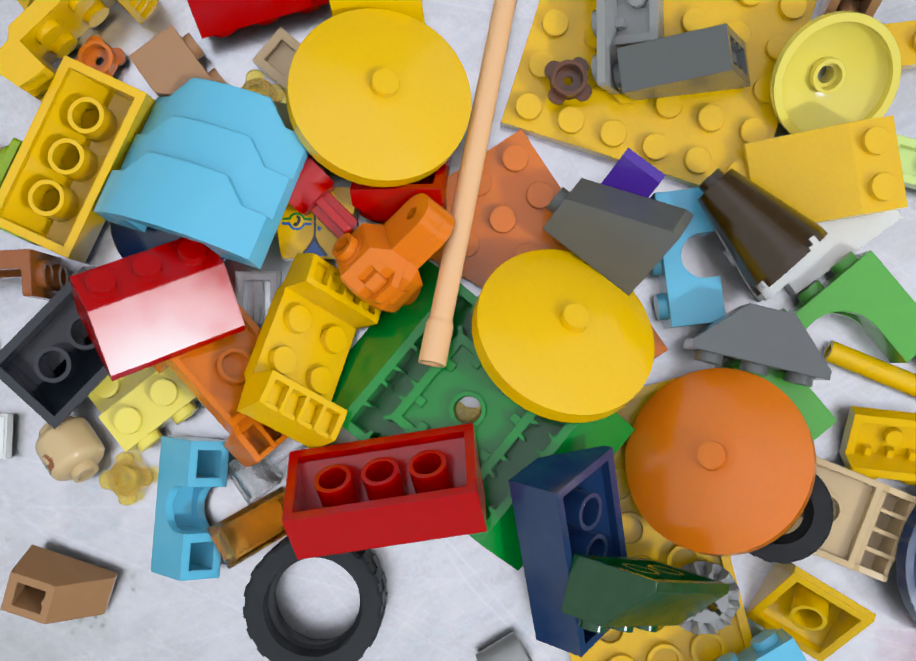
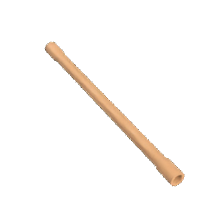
M494 0L451 209L455 224L450 237L444 243L431 312L425 324L418 359L419 363L431 367L445 368L447 364L454 328L453 316L517 0Z

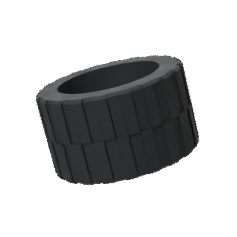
M288 536L282 539L255 566L250 574L251 579L244 591L245 605L243 606V618L246 619L248 627L246 630L250 640L253 639L258 652L270 661H358L361 659L366 649L372 646L377 637L388 598L385 572L382 571L380 561L375 553L373 554L367 549L316 557L337 563L352 576L359 589L360 607L356 620L342 635L330 639H314L293 630L285 622L277 606L276 588L282 574L291 565L300 561L297 560Z

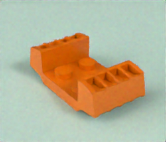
M238 304L245 324V331L153 365V367L159 374L168 367L173 370L230 434L223 446L246 468L259 463L286 440L288 436L237 411L246 382L244 373L261 328Z

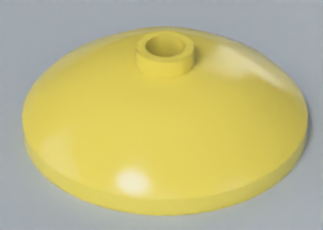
M855 11L827 13L802 26L782 48L771 76V103L774 113L784 129L790 134L848 122L883 117L896 96L901 78V56L894 36L877 19ZM826 66L824 76L818 79L819 71L822 67Z

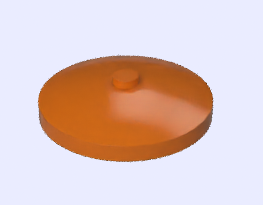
M709 368L685 374L657 391L647 401L634 421L632 427L635 430L628 438L625 453V470L630 493L639 512L653 529L678 546L710 556H735L753 552L782 536L800 517L809 501L816 475V452L811 431L792 400L777 386L758 375L730 368Z

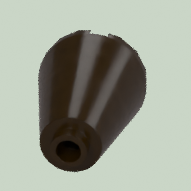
M719 168L716 169L698 186L704 194L697 201L748 288L756 296H759L765 288L761 281H764L768 287L772 286L811 251L809 247L813 243L809 239L813 235L820 242L828 234L820 225L733 168L725 174Z

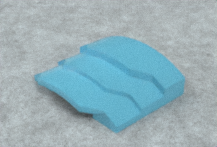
M192 78L170 96L156 98L141 134L135 135L120 170L111 171L94 212L109 222L145 233L148 226L205 244L220 257L261 269L309 152L302 145L295 131L285 127L276 104L270 97L216 81Z

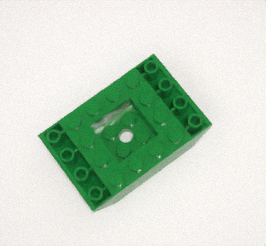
M427 260L418 269L423 287L417 299L410 305H403L396 313L383 311L380 314L378 324L371 325L348 352L332 402L348 410L342 427L360 441L464 424L456 416V405L465 397L476 398L481 405V415L473 422L485 493L487 532L468 535L519 571L523 566L508 480L539 457L604 445L613 447L614 455L635 429L617 412L606 418L586 423L560 422L538 416L507 397L490 379L478 358L472 336V315L478 297L461 283L453 316L454 328L446 367L437 368L419 363L418 359L425 324L430 316L439 273V267Z

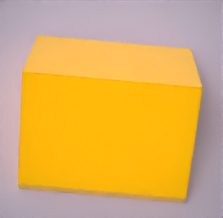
M774 563L746 609L747 618L765 629H774L776 631L782 628L794 638L800 650L818 661H824L871 625L876 617L875 613L792 563Z

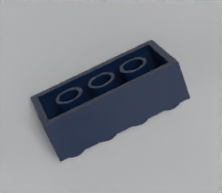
M605 445L539 457L508 480L536 640L582 657L605 633L585 630L578 626L579 618L561 612L574 554L627 557L613 447Z

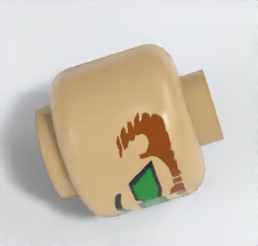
M71 415L56 429L48 423L42 426L39 431V438L35 444L37 455L53 479L57 481L73 480L75 483L84 482L98 472L99 467L97 464L103 458L105 451L102 441L91 424L83 417H72Z

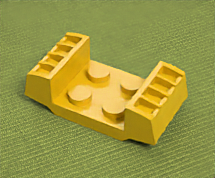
M35 0L8 26V40L0 49V75L42 102L57 71L52 64L58 58L69 55L77 46V39L90 27L93 28L100 25L107 18L110 7L118 2L142 25L153 13L160 1Z
M314 253L295 255L284 282L274 294L244 373L246 382L237 408L238 412L255 419L257 422L290 437V439L308 448L322 447L336 440L348 410L333 403L332 398L356 329L378 324L381 314L380 310H377L356 296L341 281L338 268Z

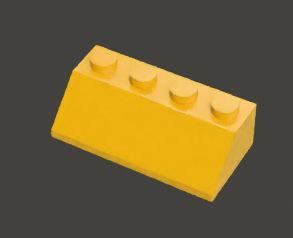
M64 55L0 188V227L65 258L85 263L106 221L94 212L95 206L111 171L120 170L135 135L141 134L155 100L146 92Z

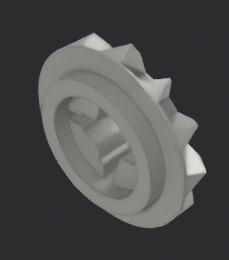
M695 561L681 567V569L730 584L728 594L714 603L717 607L716 611L706 607L680 623L679 626L695 635H716L725 626L732 625V619L736 611L741 607L738 592L740 588L731 574L722 566L709 561Z

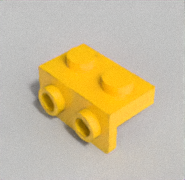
M850 406L839 449V454L845 467L874 480L877 478L892 479L916 486V413Z

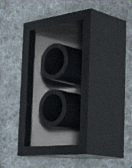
M83 266L76 274L96 267ZM70 280L0 350V380L54 429L109 375L76 311Z

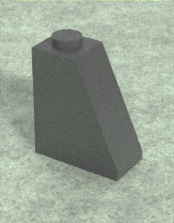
M727 23L617 48L618 62L613 65V75L618 90H622L624 95L635 101L750 86L745 42Z
M581 178L571 191L562 187L546 208L553 215L542 229L629 296L679 240L694 215L687 209Z

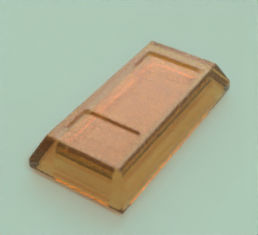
M282 486L207 528L228 569L287 535L282 524L285 496Z

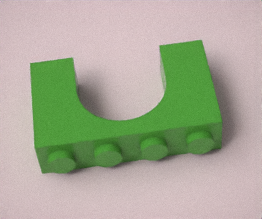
M872 250L856 255L850 251L830 268L834 274L822 284L817 279L802 289L796 295L800 302L788 311L789 313L797 314L805 329L815 320L826 314H837L851 319L863 329L890 363H908L916 356V303ZM729 360L723 367L739 370L741 362ZM768 369L767 376L758 375L777 386L792 400L806 420L813 441L837 422V419L810 387L784 381L786 374L784 372Z

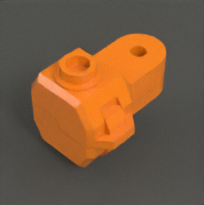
M420 193L410 198L384 225L362 223L352 234H343L336 241L332 249V255L336 258L341 281L356 296L377 310L396 313L403 305H410L417 299L423 287L418 269L448 240L454 228V216L429 196Z

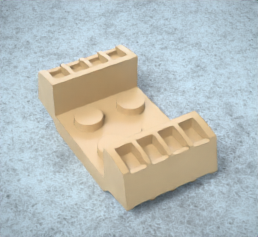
M816 456V474L822 479L830 492L834 517L827 539L813 554L886 583L892 564L896 559L895 556L901 532L915 507L916 497ZM804 510L796 522L784 534L791 533L800 526L804 517Z

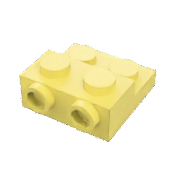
M151 366L114 381L108 375L88 395L101 412V415L98 416L125 452L133 451L137 448L141 453L145 452L161 440L163 435L160 430L172 421L179 425L199 409L195 404L199 399L170 367L159 374Z

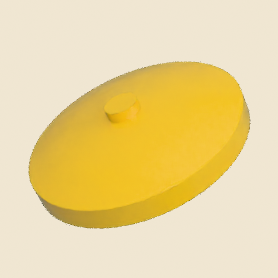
M364 8L343 12L327 19L314 28L302 41L293 57L286 86L287 110L293 129L300 142L312 157L326 169L358 184L373 187H396L417 182L431 175L453 155L469 123L471 113L470 85L465 69L457 54L445 39L431 27L400 12L387 9Z
M557 249L533 250L505 261L490 275L484 284L473 310V342L478 358L486 373L507 397L538 416L568 423H586L606 418L625 407L641 390L650 375L654 360L655 343L652 326L641 301L634 292L628 296L573 252Z

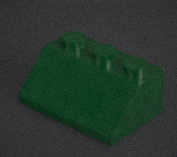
M574 554L561 612L579 618V627L596 633H607L608 627L627 633H632L634 627L649 632H657L658 626H677L724 597L729 592L730 584L650 558Z

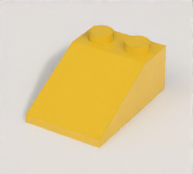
M893 115L848 122L742 145L747 178L815 223L885 213L908 207Z

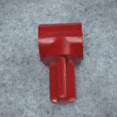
M308 156L289 203L301 215L307 216L313 213L337 239L345 233L352 234L359 225L358 220L332 194L335 189L333 186L335 183Z

